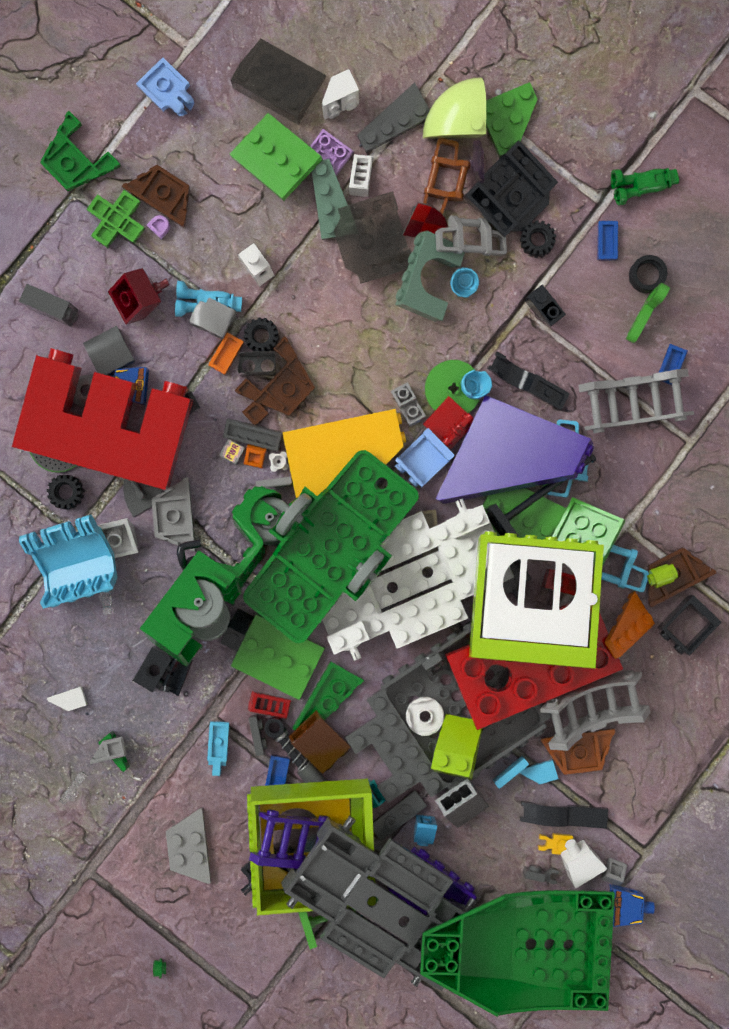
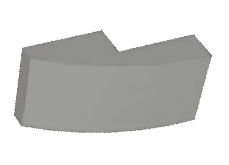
M408 382L391 391L409 427L426 419V415Z

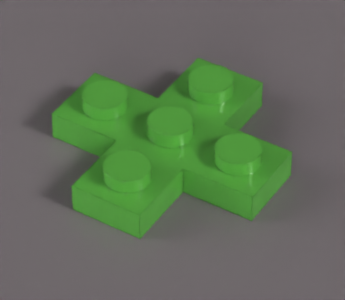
M123 190L112 205L97 194L86 209L101 220L91 237L106 248H109L118 234H121L135 244L145 230L141 224L131 218L140 205V200Z

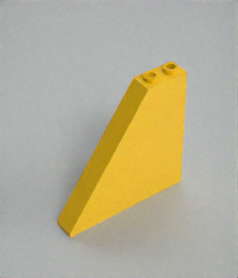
M396 409L282 432L296 498L299 497L304 487L318 496L358 451L366 450L387 465L403 448V443H406L404 431L400 432L399 425L402 424L400 413H396Z

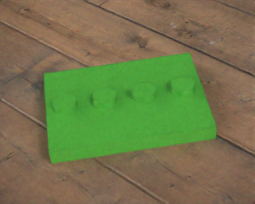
M269 113L230 153L231 158L283 201L323 160L320 154Z
M524 488L487 495L483 507L486 508L489 505L497 504L503 514H506L533 495L534 492ZM542 497L511 519L510 524L519 535L518 538H523L525 535H535L537 539L543 540L545 537L553 536L567 508ZM493 527L494 532L497 533V536H500L496 529Z
M256 614L231 667L300 700L325 647L308 639L303 643H295L262 616Z

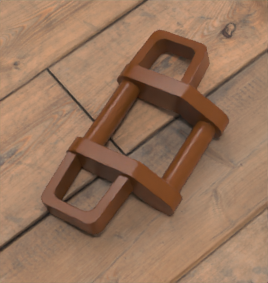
M439 138L435 154L431 159L432 167L427 187L424 189L423 194L425 197L423 203L427 204L428 196L444 200L440 210L443 215L448 201H463V189L471 162L457 160L459 149L457 141ZM444 144L454 147V160L438 157L440 145ZM439 166L460 170L455 191L447 192L434 189Z

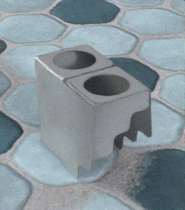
M208 298L206 303L200 301L196 305L189 323L223 340L237 312Z

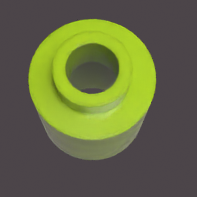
M665 564L649 570V575H647L649 584L651 586L654 585L655 588L670 584L678 578L673 564Z

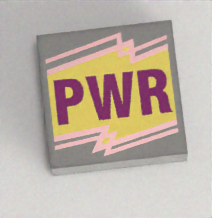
M228 439L219 456L237 465L246 448Z

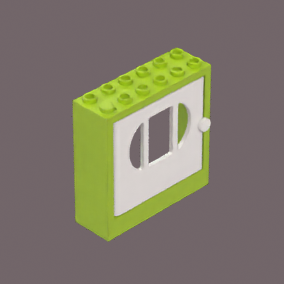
M485 531L484 534H481L478 538L469 657L596 668L604 545H599L598 541L594 540L578 543V539L571 538L557 541V537H545V539L541 540L537 539L535 535H525L523 538H518L517 534L513 533L497 536L495 532ZM487 543H490V544H489V552H488L486 591H485L483 629H482V637H483V638H480L481 619H482V606H483V593H484V581H485V568H486V555H487ZM528 559L555 562L552 610L524 607ZM520 560L518 604L515 606L505 595L503 578L508 567L513 562ZM564 563L575 576L576 593L572 602L560 610L562 564Z

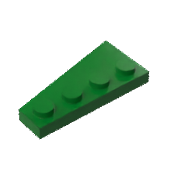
M330 661L292 729L296 730L316 710L327 719L353 693L355 688L361 685L364 679Z

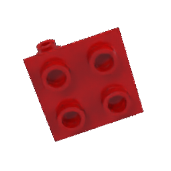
M448 396L423 425L429 428L451 450L467 433L474 418Z

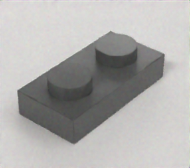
M439 654L429 655L424 659L425 662L422 663L430 677H433L447 667Z
M258 714L251 715L249 723L256 756L264 755L265 749H268L266 737L262 738L261 730H264L262 718H258Z

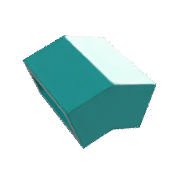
M374 779L369 780L370 787L378 798L377 800L372 793V808H376L386 800L379 791Z

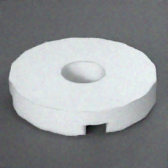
M419 697L409 704L406 710V721L413 732L421 736H429L441 728L444 721V711L435 699ZM428 711L430 719L428 721H421L419 718L421 712Z

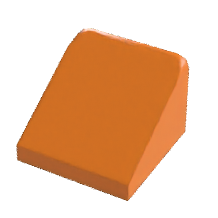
M248 444L244 464L263 468L267 449Z

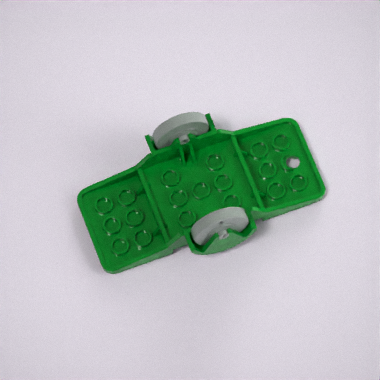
M366 450L358 451L318 496L304 487L299 497L290 502L284 509L277 524L268 531L281 542L243 594L244 602L295 643L305 642L343 593L357 601L388 563L392 555L381 546L416 504L419 498L418 491ZM380 478H384L388 482L387 487L384 489H380L376 485L377 480Z

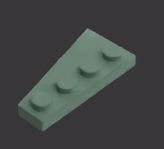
M329 159L322 160L312 171L321 239L359 234L331 162Z

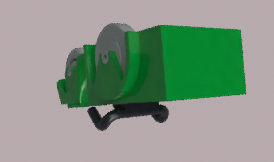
M254 486L252 490H247L243 497V502L240 505L237 504L233 509L232 518L235 527L252 546V548L248 547L244 552V559L240 564L236 563L233 567L215 562L207 554H203L199 550L195 556L186 559L185 550L202 547L200 539L183 542L178 546L177 557L183 572L140 627V630L153 644L187 667L199 649L203 648L192 636L201 641H213L220 638L227 631L231 616L229 608L224 601L234 606L236 599L242 592V587L265 556L263 544L276 545L281 542L268 532L277 524L281 513L288 506L277 491L263 486Z

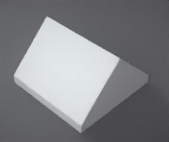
M128 518L98 525L110 544L115 558L138 553L134 525Z

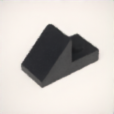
M237 609L220 643L238 652L253 622L254 616Z

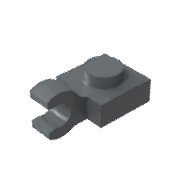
M537 865L524 866L523 875L525 879L557 884V880L551 879L550 876L552 873L559 874L558 869L549 868L547 871H543Z

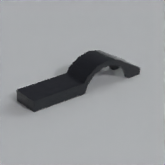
M495 353L496 358L493 364L487 368L489 371L506 383L533 395L557 410H562L570 393L541 376L514 365L503 354Z
M521 801V806H524V817L520 816L521 822L551 827L579 826L607 829L608 808L578 805L546 806Z

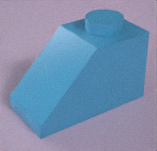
M416 814L413 834L414 842H417V845L420 846L433 844L437 831L435 817Z

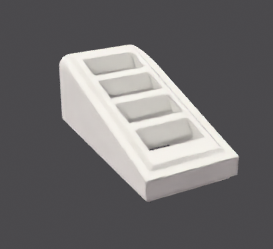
M354 154L349 185L350 195L368 197L373 156ZM357 163L368 164V166L357 165Z

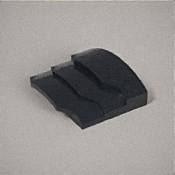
M518 140L463 197L503 237H506L511 231L522 232L549 205L550 190L558 181Z

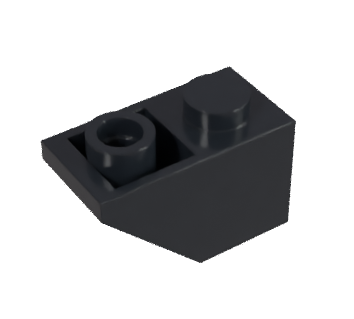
M543 284L524 300L534 314L550 327L566 315Z

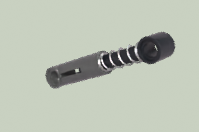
M270 717L265 724L266 734L282 745V749L287 752V756H290L293 760L292 763H295L299 771L297 774L303 782L327 781L322 773L291 744L284 720L280 717ZM272 722L279 724L280 729L278 731L270 729Z

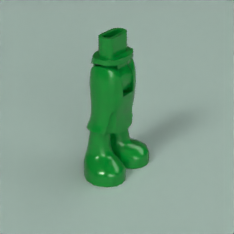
M657 168L641 173L634 172L632 175H623V172L619 169L612 170L611 187L616 189L613 195L618 206L626 204L627 200L632 197L660 192L671 188L672 185L679 184L677 169ZM633 184V188H621L623 186Z

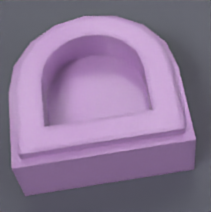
M158 215L147 224V227L162 239L169 232L170 223L166 217Z

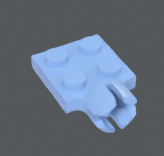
M164 58L157 62L136 83L137 87L163 112L170 108L178 116H184L187 114L183 109L184 105L190 111L194 106V100L187 92V89L190 87L189 82Z

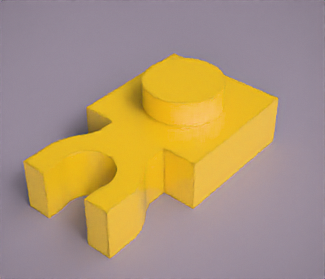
M553 833L552 838H549L544 834H539V839L546 840V844L538 845V850L545 851L551 849L552 854L561 855L563 851L567 850L565 843L573 839V836L570 834Z

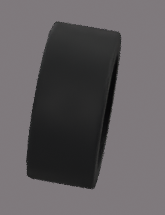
M642 256L631 266L629 281L638 292L651 293L660 283H665L668 275L667 266L658 256ZM645 263L653 264L659 271V278L652 285H644L637 277L638 268Z

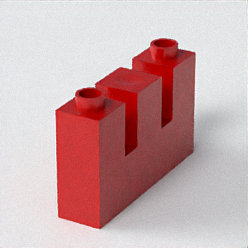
M50 348L48 358L36 355L12 447L156 488L168 489L172 481L193 404V399L185 397L187 387L164 381L162 391L152 388L141 430L138 432L126 428L137 383L94 372L83 415L70 413L82 370L81 367L71 365L74 354Z

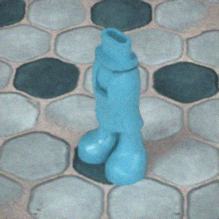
M177 281V299H197V303L176 300L175 317H182L186 313L193 312L200 301L206 303L208 298L230 307L236 312H241L242 297H237L224 291L194 290L188 288L184 281Z

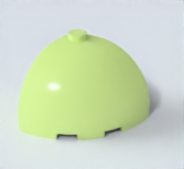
M471 78L461 81L448 88L438 97L426 117L423 139L480 138L486 135V92L483 78Z

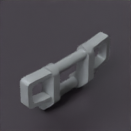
M451 215L448 219L449 227L440 228L435 232L436 250L438 252H451L455 254H462L463 252L481 253L484 256H503L507 253L506 237H503L498 231L491 230V226L485 218L466 219ZM463 226L477 227L481 233V246L464 244ZM452 232L453 247H445L443 245L442 233ZM492 236L499 238L500 251L492 250Z

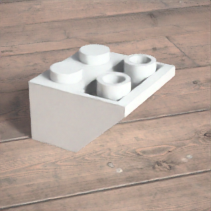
M349 69L331 77L322 101L324 119H333L340 112L353 110L359 104V89Z

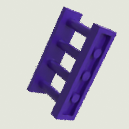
M275 810L259 812V816L267 820L261 850L259 852H251L249 860L258 866L298 869L306 858L304 851L310 825L319 826L320 829L326 819L330 817L319 815V818L285 815L279 814ZM275 822H284L279 851L276 854H271L269 849ZM302 824L297 851L293 856L288 855L287 848L292 825Z

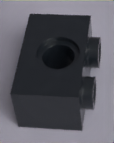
M153 646L132 681L151 692H154L156 689L160 690L165 681L163 679L165 673L171 672L169 669L173 657L157 646ZM152 665H157L160 668L158 675L152 673Z

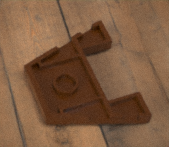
M284 336L273 350L287 362L285 366L262 391L246 378L234 391L241 396L290 417L315 387L288 339Z

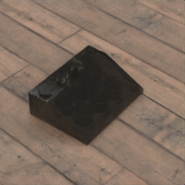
M260 38L237 67L231 78V84L233 89L299 125L326 75Z

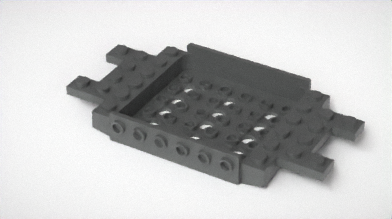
M472 621L462 626L463 629L458 633L455 631L446 637L447 640L443 643L438 642L433 645L428 653H421L415 657V661L410 665L405 664L398 669L399 672L392 676L390 674L382 680L383 683L380 684L381 689L366 698L377 716L345 736L355 754L372 744L392 773V776L377 785L387 803L419 782L422 783L429 796L433 797L446 787L448 790H451L465 780V778L434 772L431 769L438 738H432L430 735L421 736L413 732L406 721V710L409 706V698L416 695L418 697L435 699L444 711V718L446 714L464 717L462 709L466 704L463 697L459 701H454L451 698L452 692L459 690V687L445 654L470 644ZM481 621L480 638H483V637H482L483 621ZM439 654L447 667L433 677H430L422 663L425 662L424 659L429 655ZM497 664L492 665L489 669L493 670L494 676L491 680L485 679L486 685L492 688L497 685L504 687L509 679L508 669ZM448 674L451 676L452 681L449 685L441 683L442 675ZM546 702L483 727L472 780L477 778L483 769L486 768L488 770L496 765V761L501 757L504 759L513 753L512 750L516 747L521 748L525 746L531 737H538L545 732L544 728L547 725L544 722L552 717L551 713H541L540 711Z

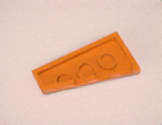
M635 591L628 595V602L624 603L623 611L616 619V625L612 626L605 640V644L615 659L621 657L655 625L652 616L648 613Z

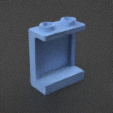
M427 428L415 442L395 459L397 463L395 467L400 473L403 474L405 472L410 477L408 481L415 488L417 486L422 488L455 455Z

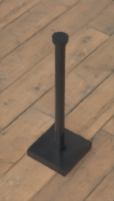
M592 453L590 457H586L584 462L586 465L596 461L594 454ZM564 481L545 485L506 514H503L497 504L489 505L484 509L491 524L500 536L505 535V533L517 534L510 524V520Z

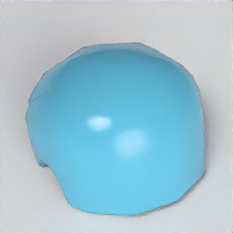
M466 267L456 270L450 280L452 291L459 297H469L478 289V274L473 269Z
M469 371L461 380L462 392L471 399H481L490 393L492 388V379L485 371Z

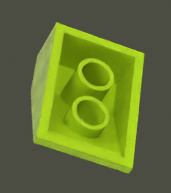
M446 714L436 744L431 769L434 772L472 780L483 728L477 730L472 719Z

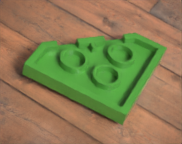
M530 82L486 100V128L499 158L518 140L521 141L537 102L536 94Z

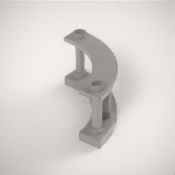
M676 369L655 373L650 376L630 377L617 381L606 380L580 384L579 392H587L590 395L594 425L584 427L585 431L593 430V433L605 432L604 428L675 418V421L687 420V416L694 415V411L684 412L680 382L681 378L689 377L688 369ZM669 380L672 383L676 413L663 415L659 385L660 382ZM648 384L651 387L655 417L640 419L636 389H638V385ZM626 387V390H629L633 420L619 422L615 392H617V388ZM600 390H605V393L608 394L611 423L602 424L598 401Z
M627 670L621 673H613L546 701L540 711L541 713H551L556 732L549 741L550 750L568 751L582 738L584 732L588 730L594 732L607 727L606 723L618 721L619 724L644 723L650 714V708L648 705L639 704L635 687L642 677V672ZM627 685L631 706L619 707L616 703L613 687ZM605 688L609 708L596 712L592 692ZM584 695L588 714L577 720L573 701ZM566 707L569 723L568 726L563 728L559 713Z

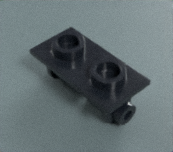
M173 658L169 669L172 673L167 674L164 684H162V690L179 696L193 660L186 667Z

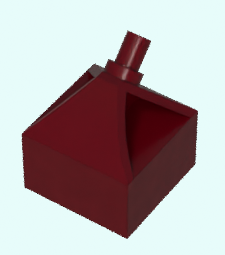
M141 268L124 273L108 290V293L127 325L144 320L161 302L160 293L170 283L167 278L159 283H153L144 269Z

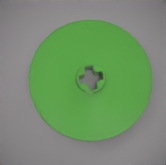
M447 360L436 365L428 374L425 382V396L429 405L436 410L449 396L467 413L472 411L480 399L468 398L462 392L461 380L466 373L475 369L468 363L460 360ZM452 383H455V387H458V391H455L454 394H452L451 390H448Z

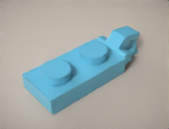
M210 721L207 761L208 765H213L212 776H220L222 766H226L230 722Z

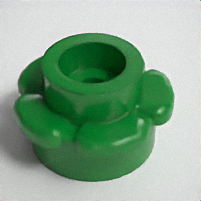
M162 958L153 962V977H159V979L162 977V974H166V962H162Z

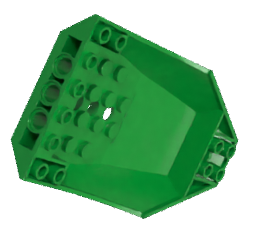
M543 890L504 894L423 932L420 975L496 1017L511 1013L541 1010L608 1011L615 892ZM531 938L535 939V948L527 949L526 941ZM548 939L554 940L551 948H545L544 946ZM566 940H572V946L568 949H565L563 946L564 942Z

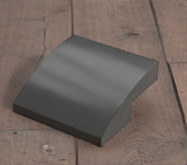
M117 326L83 343L98 373L111 375L115 373L116 369H122L135 362Z

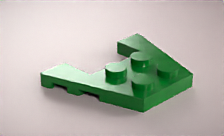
M70 111L66 113V118L57 129L54 140L50 142L40 161L44 168L67 192L121 167L120 163L109 152L104 154L95 164H92L68 139L82 126L81 122Z

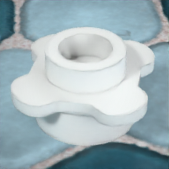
M281 452L280 454L271 453L269 455L271 471L276 472L280 469L287 470L289 468L286 461V452Z

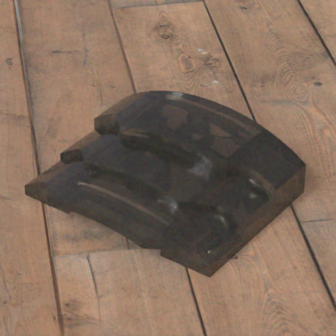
M393 191L338 208L340 219L334 229L336 241L345 268L357 274L360 284L408 268V258L411 250L407 246L405 236L402 235L403 229L397 212L399 209Z

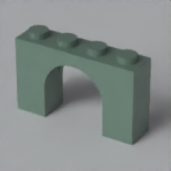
M424 231L415 237V247L408 258L409 265L402 276L403 283L401 289L396 294L397 301L395 305L431 321H443L448 302L436 298L425 291L421 283V271L429 260H435L451 268L461 267L465 252L462 254L438 252L436 250V235L432 232ZM443 238V245L445 247H453V242Z

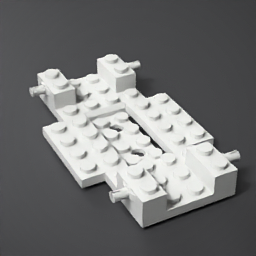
M460 499L461 505L459 501L455 502L460 513L432 528H429L422 511L403 519L381 546L392 555L382 571L438 547L439 551L376 577L357 601L343 593L322 620L329 635L327 639L333 654L350 650L355 661L362 658L357 649L362 642L388 631L398 649L468 619L461 600L474 595L478 538L485 531L494 532L483 505L474 509H467L463 499ZM487 543L484 590H486L488 552L490 543ZM427 566L433 569V575L430 578H426L422 574V570ZM510 566L504 574L503 583L514 578ZM452 579V583L445 585L439 589H436L432 592H429L425 595H422L418 598H415L411 601H408L385 612H382L381 610L403 599H406L410 596H413L417 593H420L424 590H427L431 587H434L438 584H441L445 581ZM390 582H395L398 585V590L395 593H390L387 590V585Z

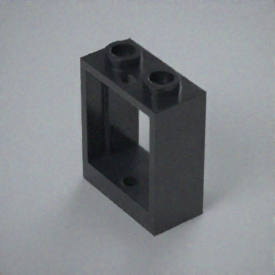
M688 595L657 628L661 631L659 634L667 642L670 640L675 644L673 648L682 655L684 653L690 656L722 622L694 595ZM689 605L707 624L685 646L667 627Z

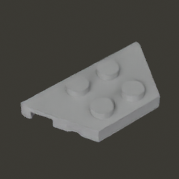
M186 477L152 498L155 537L177 546L183 542L195 540L189 477Z
M199 808L166 830L169 865L171 871L210 884L211 873L203 808Z

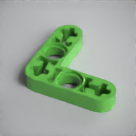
M660 283L649 294L630 328L626 340L633 344L637 341L654 308L662 303L668 294L669 286Z

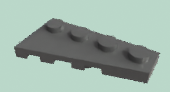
M415 82L357 134V138L366 153L425 122L430 109Z

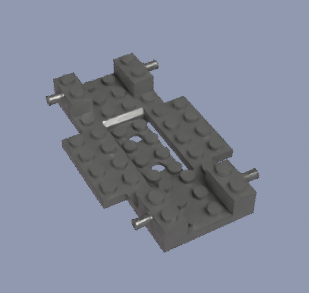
M350 815L343 825L327 818L316 833L319 840L298 869L291 868L281 882L284 893L291 896L286 905L293 909L299 901L329 920V924L320 935L321 940L380 977L385 978L394 964L397 963L415 974L411 980L414 986L418 987L423 979L442 991L444 987L420 975L422 933L472 910L478 900L470 898L467 904L464 905L452 898L450 900L446 899L443 896L454 882L452 878L391 838H389L379 854L362 844L359 837L351 833L350 828L356 822V819ZM367 877L376 878L427 911L428 915H424L420 910H416L404 900L399 899L390 893L389 890H385ZM371 896L378 898V902L374 906L367 904V900ZM403 916L409 918V922L405 926L399 925V919Z

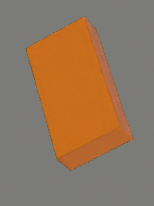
M227 332L208 365L226 375L241 350L244 341Z

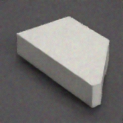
M82 686L47 698L49 702L67 711L88 705Z

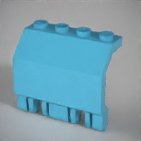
M92 515L76 519L75 524L79 532H76L70 521L41 529L40 535L43 543L35 532L19 536V542L24 552L32 556L44 579L45 593L40 601L43 609L57 607L65 602H74L82 597H91L96 593L109 592L114 588L117 580L114 552L101 527L97 525Z

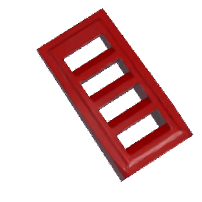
M252 691L248 710L287 719L291 700ZM257 697L260 698V702H259L258 708L255 707L256 701H257ZM265 699H268L267 707L265 710L263 709ZM274 700L276 701L274 711H271L272 703ZM280 702H283L282 712L278 713Z

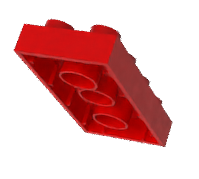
M570 603L559 607V609H560V610L564 609V608L567 607ZM600 612L596 668L469 657L470 644L445 654L477 730L623 670L619 658L615 659L605 644L608 631ZM495 664L503 666L509 671L508 682L501 689L492 688L485 683L487 670Z

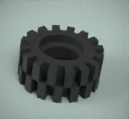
M537 220L534 223H529L521 234V248H524V253H529L528 256L530 257L532 255L534 258L544 257L550 253L555 245V230L550 228L551 225L549 223L547 225L544 224L545 221L540 223ZM537 232L543 234L545 243L541 246H535L531 242L532 234Z
M259 317L257 320H251L252 322L248 323L247 328L244 330V339L247 346L253 352L273 351L279 340L276 325L267 318L261 319ZM259 329H265L269 333V338L264 343H259L254 338L255 332Z
M58 475L57 478H53L52 482L48 484L49 489H47L49 495H47V498L57 508H75L77 504L82 502L81 499L84 498L83 484L74 476ZM63 485H69L73 491L72 496L66 500L59 496V489Z

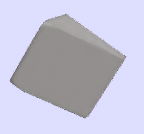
M608 858L607 870L603 872L601 880L620 886L624 883L627 864Z

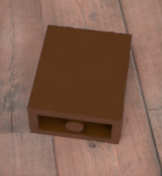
M317 710L289 736L291 744L322 774L326 770L331 769L334 763L340 757L346 755L349 748H351L345 737Z

